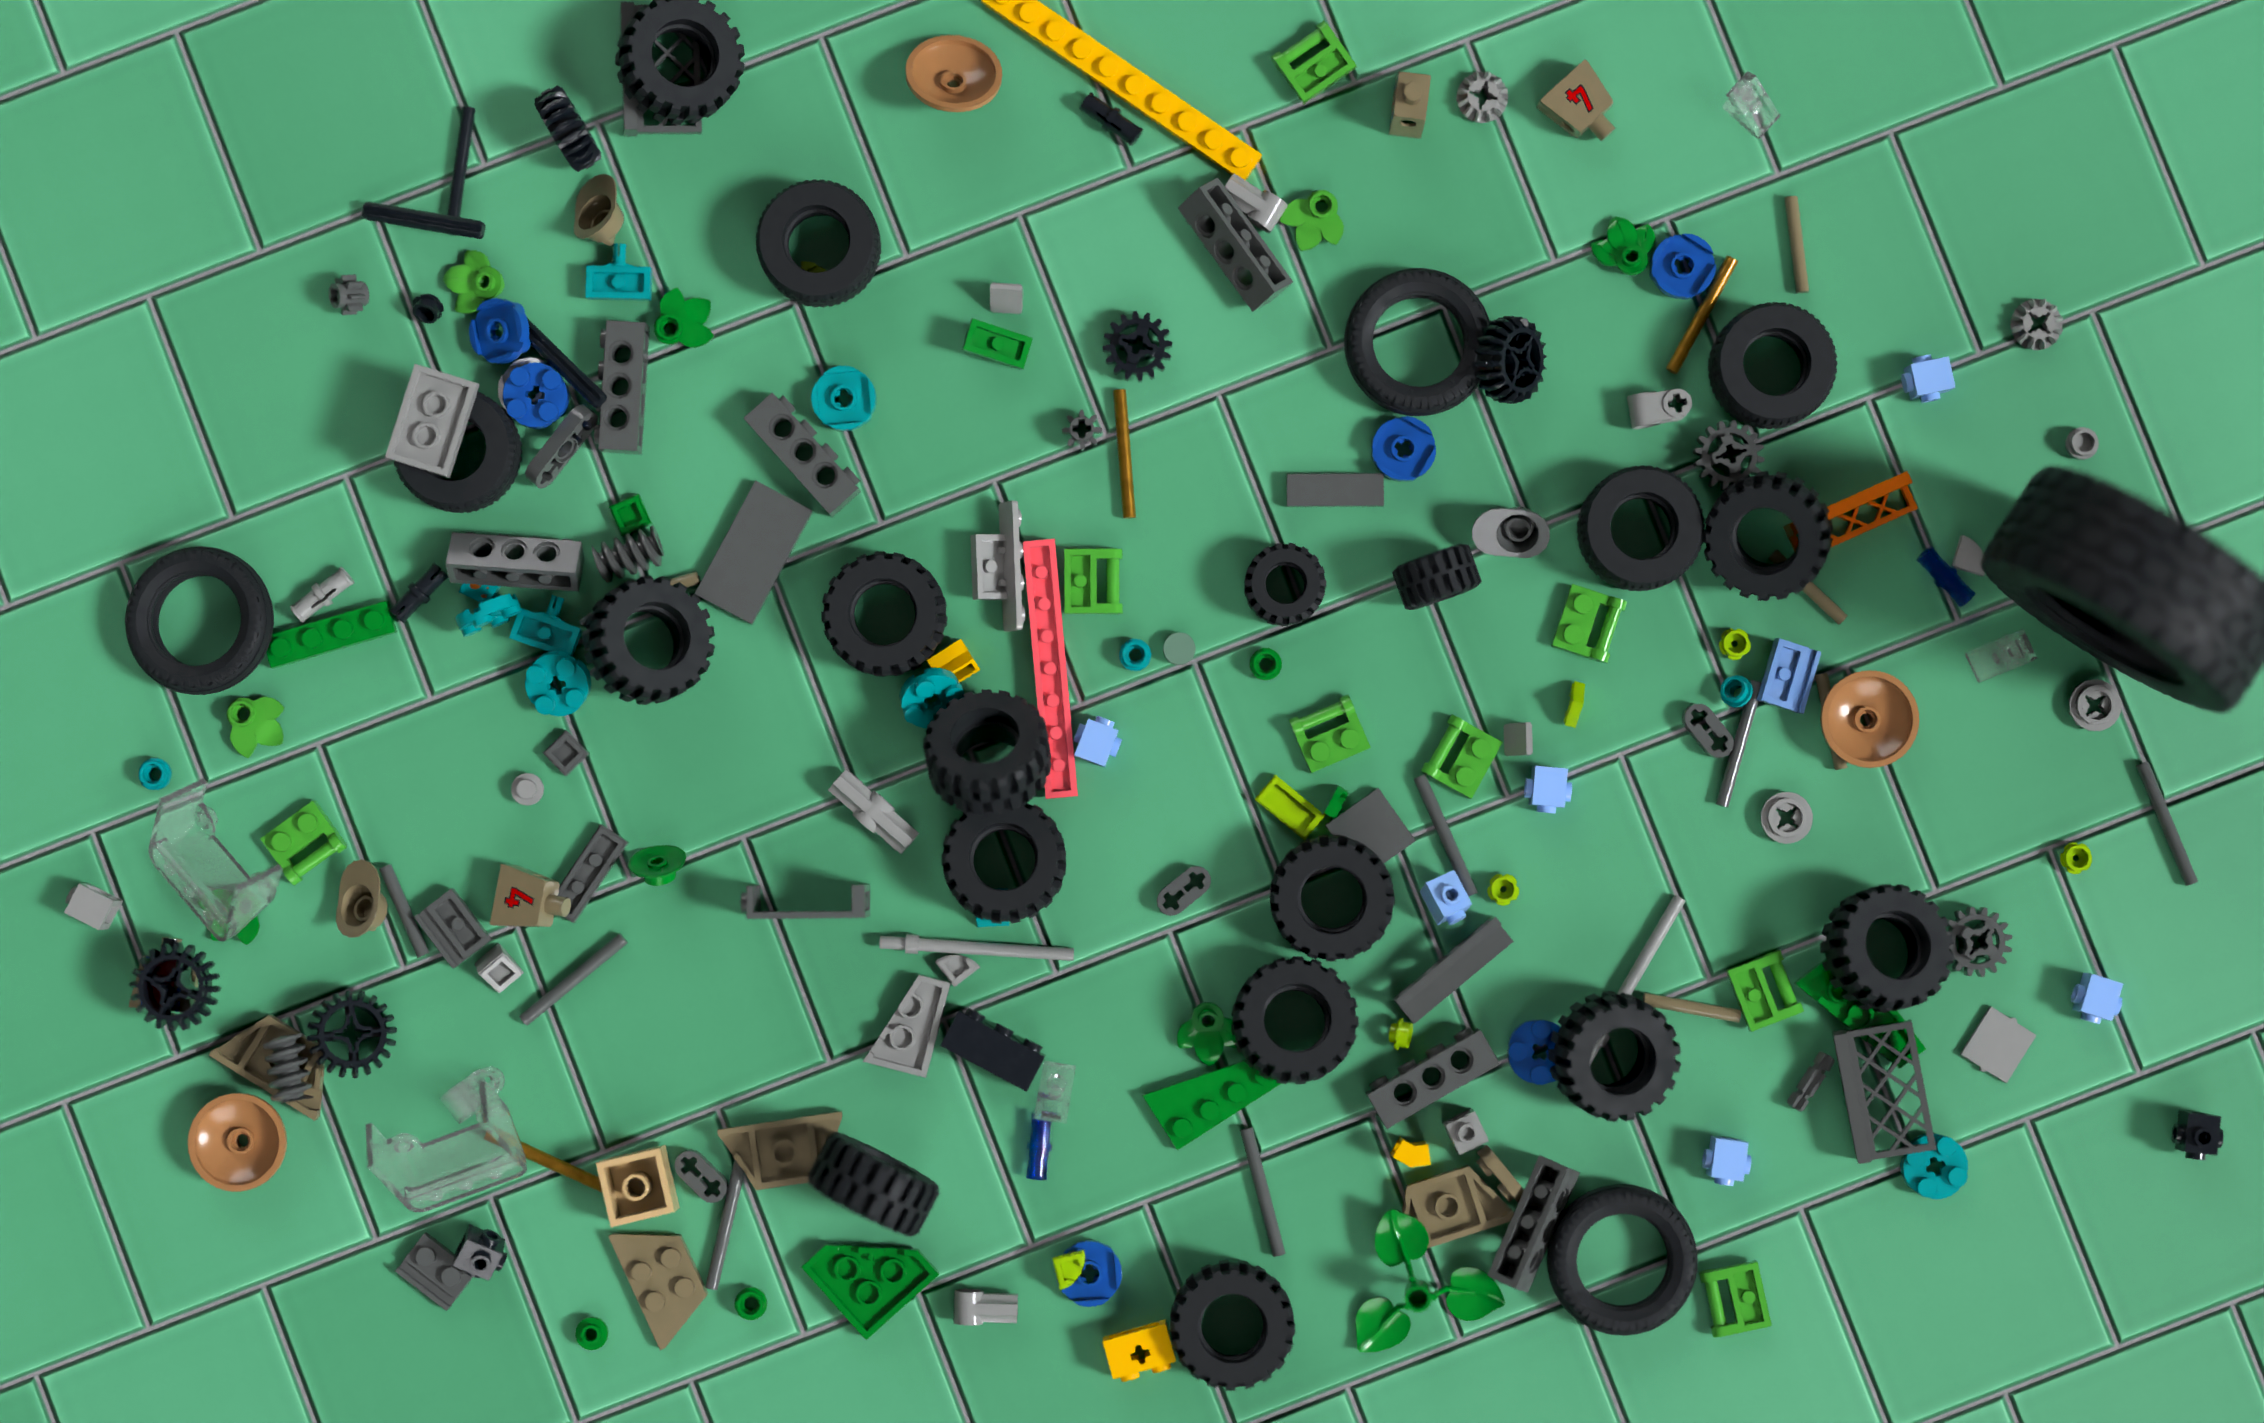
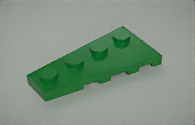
M1822 962L1794 982L1796 986L1850 1030L1905 1021L1898 1011L1874 1012L1873 1008L1864 1010L1857 1007V1000L1848 1002L1841 996L1844 990L1841 987L1834 988L1829 981L1833 976L1830 970L1824 971ZM1906 1029L1892 1031L1885 1042L1901 1052L1908 1042ZM1885 1032L1876 1033L1874 1035L1881 1039ZM1869 1035L1859 1036L1873 1048L1878 1044ZM1915 1035L1916 1046L1919 1055L1923 1051H1925L1926 1048ZM1883 1045L1878 1050L1891 1063L1898 1056ZM1909 1047V1049L1905 1053V1056L1912 1060ZM1901 1059L1896 1067L1901 1069L1908 1062Z
M1245 1060L1186 1081L1151 1091L1142 1096L1175 1148L1179 1150L1281 1083H1276V1080L1270 1077L1268 1079L1262 1077L1257 1069L1253 1066L1250 1068Z

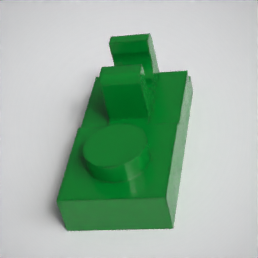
M972 318L962 350L1021 370L1024 369L1033 338Z

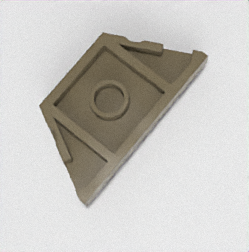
M268 1015L255 1023L251 1028L244 1030L230 1041L212 1050L209 1056L270 1094L275 1095L280 1091L279 1089L270 1088L269 1083L278 1078L277 1076L268 1075L267 1070L276 1065L275 1063L265 1061V1057L274 1052L263 1049V1044L272 1040L271 1038L299 1034L300 1032L273 1015ZM303 1035L295 1041L296 1043L306 1044V1048L297 1054L308 1057V1061L299 1067L310 1070V1074L301 1080L312 1083V1087L303 1093L314 1096V1098L286 1102V1104L315 1121L318 1120L321 1113L325 1061L321 1065L316 1063L317 1059L323 1055L322 1052L310 1054L309 1050L317 1046L318 1043L307 1041V1036Z
M842 1111L722 1128L717 1129L720 1139L733 1155V1158L747 1175L756 1190L809 1183L808 1174L827 1137L838 1131L843 1114Z
M1468 1165L1407 1184L1402 1213L1415 1217L1425 1226L1429 1236L1428 1248L1510 1222L1515 1213Z
M613 1233L608 1236L659 1349H665L708 1295L707 1289L682 1235Z

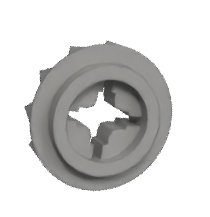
M1489 71L1474 72L1464 78L1457 91V104L1460 111L1466 118L1477 123H1487L1497 119L1504 112L1508 103V89L1502 82L1501 77H1497ZM1484 85H1487V95L1493 99L1486 100L1482 108L1478 109L1479 98L1475 97L1474 93H1479Z
M2030 299L2020 304L2014 311L2011 318V331L2015 340L2023 347L2030 350H2043L2057 342L2060 334L2063 332V317L2059 314L2057 306L2047 302L2046 299ZM2032 316L2035 319L2046 316L2042 324L2045 329L2044 331L2037 329L2028 333L2033 325Z
M2094 679L2081 683L2074 688L2071 697L2068 699L2069 714L2075 720L2076 725L2088 731H2102L2111 727L2117 721L2121 712V699L2117 690L2111 684L2102 680ZM2103 696L2098 705L2102 713L2093 711L2086 715L2087 709L2090 706L2086 698L2095 700Z
M1792 792L1775 794L1766 800L1760 812L1761 827L1768 837L1783 844L1795 843L1803 839L1810 831L1813 822V814L1808 802L1802 796ZM1795 807L1791 819L1797 827L1784 824L1777 828L1781 817L1776 809L1788 812Z

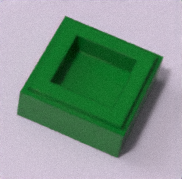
M639 494L609 506L622 537H625L627 533L632 534L653 524Z

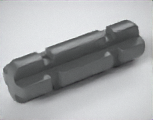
M1825 1052L1817 1054L1813 1060L1815 1064L1813 1067L1809 1066L1796 1086L1798 1090L1792 1092L1787 1100V1103L1797 1111H1804L1809 1103L1807 1099L1809 1096L1813 1097L1826 1077L1824 1073L1830 1071L1835 1063V1060Z

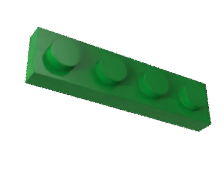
M383 601L272 634L271 642L266 652L270 667L275 669L397 633L392 612L389 610V602Z

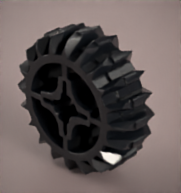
M557 85L541 92V95L535 98L534 105L567 162L578 172L595 165V162L601 159V151L564 89Z
M1503 316L1502 318L1490 321L1489 326L1484 327L1482 330L1483 336L1477 338L1479 348L1474 350L1477 354V361L1473 364L1478 369L1475 377L1481 379L1479 388L1485 389V395L1499 403L1517 404L1525 399H1531L1532 393L1538 392L1537 383L1543 382L1542 371L1546 370V367L1543 365L1544 359L1547 357V355L1543 354V348L1546 343L1540 341L1541 332L1536 331L1535 323H1530L1527 318Z
M181 942L174 943L172 948L167 943L161 945L160 951L157 949L149 950L150 959L142 957L139 960L144 970L137 968L132 971L135 976L139 977V981H133L129 984L132 988H138V993L131 995V1000H141L142 1003L137 1006L135 1011L140 1013L147 1010L144 1021L151 1022L156 1018L155 1027L158 1029L163 1028L166 1023L169 1031H176L178 1025L182 1030H187L190 1028V1021L194 1025L201 1024L202 1018L200 1014L210 1016L212 1013L207 1004L217 1005L218 1000L212 997L211 993L221 991L220 986H212V980L220 978L219 973L210 974L209 972L215 966V963L213 961L203 963L206 958L204 951L195 955L194 945H188L184 950ZM170 960L179 961L178 966L173 968L170 975L156 974L157 970L164 963ZM191 969L197 976L199 988L190 982ZM177 981L176 986L185 992H174L175 988L166 982ZM152 986H155L160 991L161 999L159 1004L154 997ZM181 998L195 1000L193 1005L181 1014L171 1013L173 1007L178 1005Z
M347 990L345 992L346 1001L342 1002L338 993L332 995L335 1003L333 1006L328 1001L323 1000L321 1005L326 1012L323 1014L318 1010H314L312 1013L320 1022H309L307 1026L309 1029L317 1030V1034H311L306 1037L307 1041H317L318 1043L317 1046L310 1048V1054L321 1051L323 1055L317 1059L316 1063L321 1065L326 1059L331 1063L326 1070L328 1073H331L335 1066L341 1067L339 1071L340 1078H344L346 1068L351 1069L352 1078H358V1068L360 1067L363 1068L365 1075H370L371 1068L369 1063L372 1062L379 1069L383 1064L377 1058L378 1055L387 1059L391 1056V1053L384 1049V1045L395 1046L396 1044L395 1040L387 1038V1034L396 1033L397 1028H386L385 1024L391 1022L394 1016L391 1014L384 1018L380 1013L385 1011L387 1005L384 1003L378 1009L374 1008L373 1004L377 1000L375 995L369 999L368 1003L363 1002L364 991L358 993L357 1000H352V992ZM355 1008L370 1014L378 1027L360 1025L356 1018ZM345 1009L344 1026L337 1030L324 1032L327 1020L337 1011ZM350 1018L355 1031H360V1033L369 1032L362 1034L361 1038L356 1037L357 1042L353 1044L354 1051L348 1037L334 1036L341 1035L343 1030L347 1032ZM371 1037H379L377 1047L373 1053L359 1060L360 1042ZM332 1041L344 1044L349 1061L335 1056L328 1049L325 1042Z

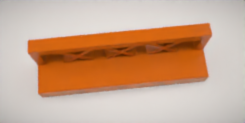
M1908 471L1827 506L1829 510L1827 514L1828 520L1837 517L1849 522L1844 535L1837 537L1831 534V547L1918 509L1908 487L1909 484L1913 483ZM1900 489L1907 507L1898 511L1886 507L1885 504L1889 493ZM1882 497L1880 504L1873 502V500ZM1864 504L1878 509L1874 521L1869 524L1855 519L1860 506ZM1853 510L1851 517L1843 515L1844 513ZM1882 511L1890 513L1889 515L1880 518ZM1791 522L1783 526L1795 552L1798 545V538L1796 536L1798 531L1794 523ZM1853 524L1861 526L1860 528L1851 531Z

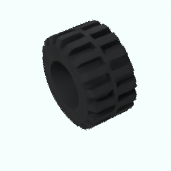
M1277 543L1272 547H1266L1253 558L1245 575L1244 592L1248 605L1256 612L1260 619L1263 618L1268 621L1267 623L1273 625L1288 626L1299 624L1313 615L1324 598L1326 588L1325 571L1323 566L1319 564V559L1315 554L1312 555L1308 552L1307 548L1298 547L1294 543ZM1290 566L1302 575L1304 590L1296 601L1288 604L1278 603L1267 593V576L1276 567Z
M1466 544L1454 545L1399 565L1392 572L1404 608L1407 610L1419 609L1476 588L1482 582L1470 547Z

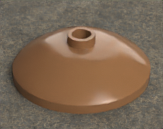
M944 35L922 42L911 52L906 63L905 76L911 92L926 105L946 112H966L986 105L997 95L1002 83V67L995 53L983 43L965 36Z
M1860 671L1842 678L1830 689L1821 709V729L1830 749L1845 762L1863 768L1882 767L1900 759L1914 743L1919 728L1918 706L1910 690L1896 677L1880 671ZM1863 714L1868 715L1870 718V723L1867 726H1863L1860 723V717Z
M246 1093L223 1095L207 1103L195 1116L188 1134V1152L195 1170L206 1182L225 1191H247L267 1182L280 1168L287 1149L286 1129L278 1112L265 1100ZM242 1134L248 1138L246 1146H242L239 1143V1137Z

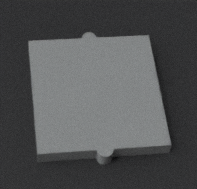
M1989 1006L1960 1055L1978 1065L1981 1072L1987 1071L2004 1083H2007L2037 1035L2018 1024L2016 1018H2009Z

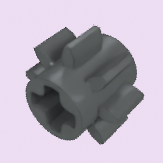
M356 274L341 275V278L335 279V284H331L329 287V301L332 307L341 308L342 315H355L357 311H363V306L368 304V287L365 282L357 281Z
M1080 410L1079 417L1075 419L1068 415L1067 419L1070 423V428L1062 429L1063 434H1071L1067 445L1070 447L1076 442L1080 444L1082 452L1085 450V444L1089 442L1097 446L1094 434L1102 433V428L1094 427L1093 425L1097 416L1093 415L1088 419L1084 417L1083 410ZM1080 423H1085L1086 429H1091V432H1086L1085 438H1079L1078 433L1073 432V430L1079 428Z

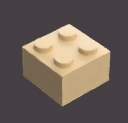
M665 1145L603 1159L596 1163L610 1227L673 1213L680 1208Z

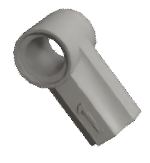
M1233 174L1224 186L1248 220L1267 233H1271L1288 207L1275 194L1267 190H1259L1236 174Z
M956 1289L954 1291V1324L982 1325L983 1322L1017 1323L1018 1294L984 1293L983 1290Z

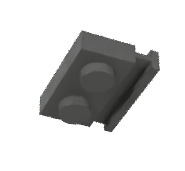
M451 888L427 906L421 913L414 916L452 969L458 967L459 964L493 940L454 888Z
M427 1232L422 1235L395 1271L446 1311L450 1309L454 1301L473 1278L467 1275L464 1270L454 1267L455 1254Z

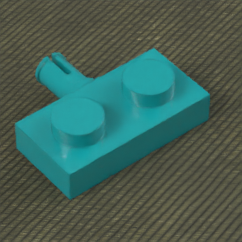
M618 243L613 244V263L603 266L586 265L585 298L587 300L652 301V268L632 266L626 263L627 245L620 243L619 246Z
M551 595L546 613H534L520 608L521 612L516 616L509 636L510 639L548 652L564 651L570 653L569 656L573 657L582 629L567 624L558 617L565 599Z

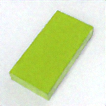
M1277 775L1272 777L1254 799L1303 840H1306L1325 816Z

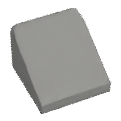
M1009 283L990 284L991 312L1021 314L1023 310V286L1021 284Z
M1531 722L1504 725V754L1506 756L1532 755Z
M499 943L475 963L478 974L498 993H501L524 973Z

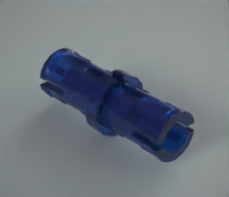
M1932 546L1925 549L1916 558V561L1935 579L1934 584L1938 588L1942 587L1959 607L1964 606L1975 596L1976 593L1957 574L1958 570L1953 565L1950 567Z
M1032 1113L1030 1142H1027L1026 1148L1029 1149L1027 1179L1047 1180L1049 1151H1052V1144L1050 1143L1052 1114Z

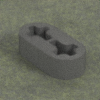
M1693 704L1685 709L1682 715V723L1704 752L1713 758H1722L1729 755L1734 746L1733 737L1712 710L1704 704ZM1693 710L1696 713L1704 712L1705 716L1702 720L1708 727L1706 730L1700 724H1691L1690 721L1693 719L1691 712ZM1712 732L1716 738H1725L1726 741L1722 744L1725 748L1724 751L1720 749L1712 750L1710 746L1714 742L1708 733Z
M1199 866L1190 867L1162 889L1157 897V906L1160 911L1169 916L1177 915L1197 900L1210 887L1211 877L1208 871ZM1194 872L1196 875L1203 873L1205 878L1202 882L1205 886L1202 889L1195 886L1187 892L1183 888L1191 881L1188 876L1190 873ZM1179 890H1182L1184 895L1178 899L1179 907L1176 910L1172 907L1167 909L1163 907L1162 904L1166 901L1163 896L1167 892L1170 895H1175Z
M692 1149L678 1155L674 1165L676 1173L701 1199L709 1203H715L725 1197L728 1190V1181L709 1160L697 1150ZM684 1157L687 1159L693 1157L697 1159L695 1167L702 1173L700 1176L693 1170L688 1172L683 1170L685 1166ZM704 1176L710 1182L715 1180L720 1182L718 1190L721 1193L719 1195L716 1193L707 1194L708 1185L702 1180Z

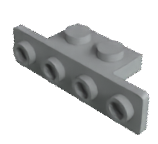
M1015 500L999 504L1000 534L970 535L973 600H1002L1004 632L1022 630L1025 620V609L1022 605L1021 591L1024 588V577L1020 569L1023 546L1021 541H1019V527L1022 515L1020 509H1018V501Z

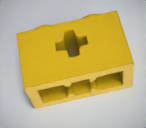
M1165 1319L1103 1336L1102 1342L1112 1378H1120L1121 1382L1139 1378V1372L1152 1369L1153 1373L1166 1371L1171 1368L1170 1363L1176 1362L1174 1348ZM1141 1345L1143 1350L1149 1349L1145 1353V1359L1140 1360L1138 1355H1131L1135 1352V1346Z

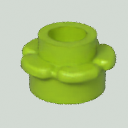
M1739 628L1736 630L1727 629L1722 633L1719 650L1723 655H1727L1729 659H1741L1742 655H1746L1750 651L1751 642L1744 630ZM1733 641L1737 642L1736 647L1732 646Z
M2075 842L2064 846V852L2060 854V863L2063 867L2067 868L2069 873L2080 874L2083 870L2089 869L2092 863V855L2088 846ZM2074 855L2078 856L2079 859L2077 861L2073 860Z
M1497 874L1490 879L1487 894L1498 905L1505 906L1509 905L1511 900L1517 899L1519 887H1517V881L1513 876ZM1502 886L1506 887V891L1504 893L1500 891V888Z
M1400 1018L1398 1023L1391 1024L1389 1042L1394 1043V1049L1398 1050L1400 1047L1409 1048L1413 1034V1023L1404 1022L1403 1018Z

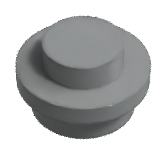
M2085 427L2072 430L2065 441V447L2069 455L2078 460L2092 457L2097 452L2099 440L2095 432Z
M524 773L514 779L511 793L519 804L534 805L541 800L544 794V785L538 776Z

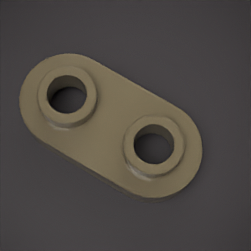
M1486 1144L1477 1152L1481 1158L1476 1163L1488 1177L1492 1173L1495 1174L1501 1182L1497 1188L1509 1202L1515 1198L1519 1203L1524 1189Z

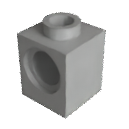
M79 883L67 895L65 903L68 906L64 913L97 930H107L110 928L123 900L90 883Z
M1472 1108L1442 1122L1459 1155L1489 1141L1476 1112Z

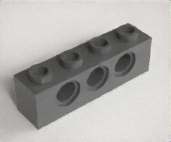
M1219 178L1199 187L1178 207L1187 223L1192 227L1252 312L1270 303L1293 283L1290 276Z
M606 320V329H601L600 347L605 348L604 361H599L598 379L603 380L602 391L607 395V400L601 407L596 408V411L601 412L600 425H595L594 443L599 444L598 449L603 453L642 455L650 327L645 322ZM622 348L630 349L631 356L629 360L625 363H617L615 359L616 353ZM627 380L629 384L627 392L623 395H615L613 388L616 382ZM617 412H625L627 416L625 424L618 428L613 427L611 422L613 415Z
M771 393L748 413L744 420L833 517L861 492L856 486L860 480L848 466L842 470L834 462L838 455L827 443L820 446L813 437L817 432L805 419L800 423L791 414L796 409L784 395L778 399ZM782 421H788L792 425L790 434L785 437H779L775 433L777 424ZM803 445H810L813 448V455L807 461L797 459V450ZM824 469H832L835 473L833 482L828 485H822L818 481V475Z
M452 532L446 568L450 583L579 592L585 560L581 541L541 539L534 536L527 538L504 534L484 535L473 532Z
M1467 1027L1453 1036L1456 1041L1445 1047L1442 1043L1437 1044L1425 1052L1427 1055L1425 1059L1418 1063L1412 1059L1397 1068L1399 1072L1397 1075L1390 1079H1387L1386 1075L1369 1084L1371 1090L1365 1093L1386 1129L1500 1064L1480 1029L1477 1028L1472 1031L1471 1027ZM1459 1050L1464 1051L1467 1054V1063L1462 1068H1454L1450 1062L1452 1054ZM1428 1067H1436L1439 1071V1079L1434 1084L1423 1082L1422 1073ZM1400 1083H1407L1411 1087V1095L1406 1100H1397L1394 1096L1395 1087Z
M1539 1155L1487 1276L1514 1289L1529 1292L1548 1248L1554 1227L1565 1209L1579 1177V1172Z

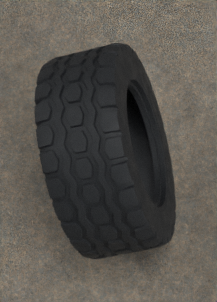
M2047 466L2036 473L2025 487L2026 489L2021 493L2016 504L2012 507L2002 525L1996 531L1993 539L1984 550L1981 568L1992 583L2045 626L2093 657L2160 693L2169 695L2178 701L2206 711L2227 713L2237 706L2245 695L2246 689L2248 690L2253 683L2256 674L2258 675L2264 666L2263 576L2250 565L2241 561L2237 555L2213 541L2211 537L2140 496L2123 490L2119 486L2100 478L2097 479L2092 475L2059 466Z

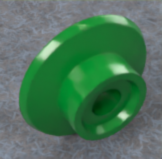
M672 845L651 846L635 853L630 858L628 867L634 875L644 878L646 884L661 886L675 879L676 872L683 867L686 861V854L681 848Z

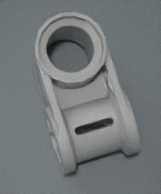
M1682 389L1643 392L1627 397L1632 429L1648 428L1682 420L1692 407L1691 396ZM1673 398H1676L1677 403H1683L1684 405L1680 408L1679 412H1676L1674 407L1669 408L1668 406Z

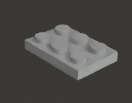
M415 364L385 458L450 478L480 385Z

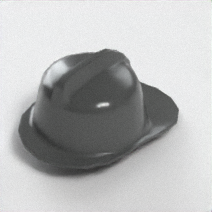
M1524 507L1495 508L1482 513L1475 520L1472 527V540L1476 547L1486 554L1531 558L1539 555L1547 547L1550 540V529L1546 521L1530 509Z

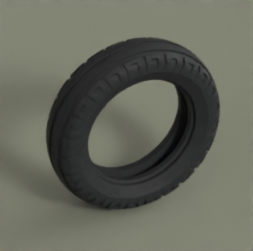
M1410 268L1396 271L1382 277L1369 286L1353 306L1347 320L1344 335L1346 361L1360 389L1381 407L1407 416H1429L1442 413L1462 403L1479 386L1481 379L1475 377L1478 369L1473 364L1477 361V354L1474 350L1479 348L1477 338L1483 336L1482 330L1484 327L1489 326L1490 320L1476 294L1457 278L1447 273L1427 268ZM1423 298L1435 301L1447 308L1460 325L1463 335V353L1460 363L1451 375L1436 384L1416 387L1400 383L1383 370L1376 358L1373 347V334L1377 321L1388 308L1406 299Z
M213 547L183 548L158 559L145 570L134 585L125 613L127 641L139 666L160 685L170 690L190 695H206L221 692L235 686L248 677L265 656L271 642L274 627L272 601L258 573L238 556ZM198 576L216 577L232 590L238 601L241 613L239 633L231 648L219 659L198 666L183 664L168 652L162 642L159 632L161 607L168 594L180 583Z
M1607 1185L1591 1190L1577 1198L1561 1214L1554 1227L1547 1249L1549 1279L1563 1307L1575 1319L1587 1327L1611 1335L1627 1336L1641 1334L1666 1323L1685 1304L1692 1291L1697 1274L1698 1256L1696 1243L1684 1216L1663 1196L1652 1190L1635 1185ZM1617 1214L1635 1215L1649 1221L1662 1236L1667 1251V1267L1659 1286L1645 1299L1629 1305H1613L1595 1298L1583 1285L1577 1268L1578 1248L1586 1232L1601 1219Z

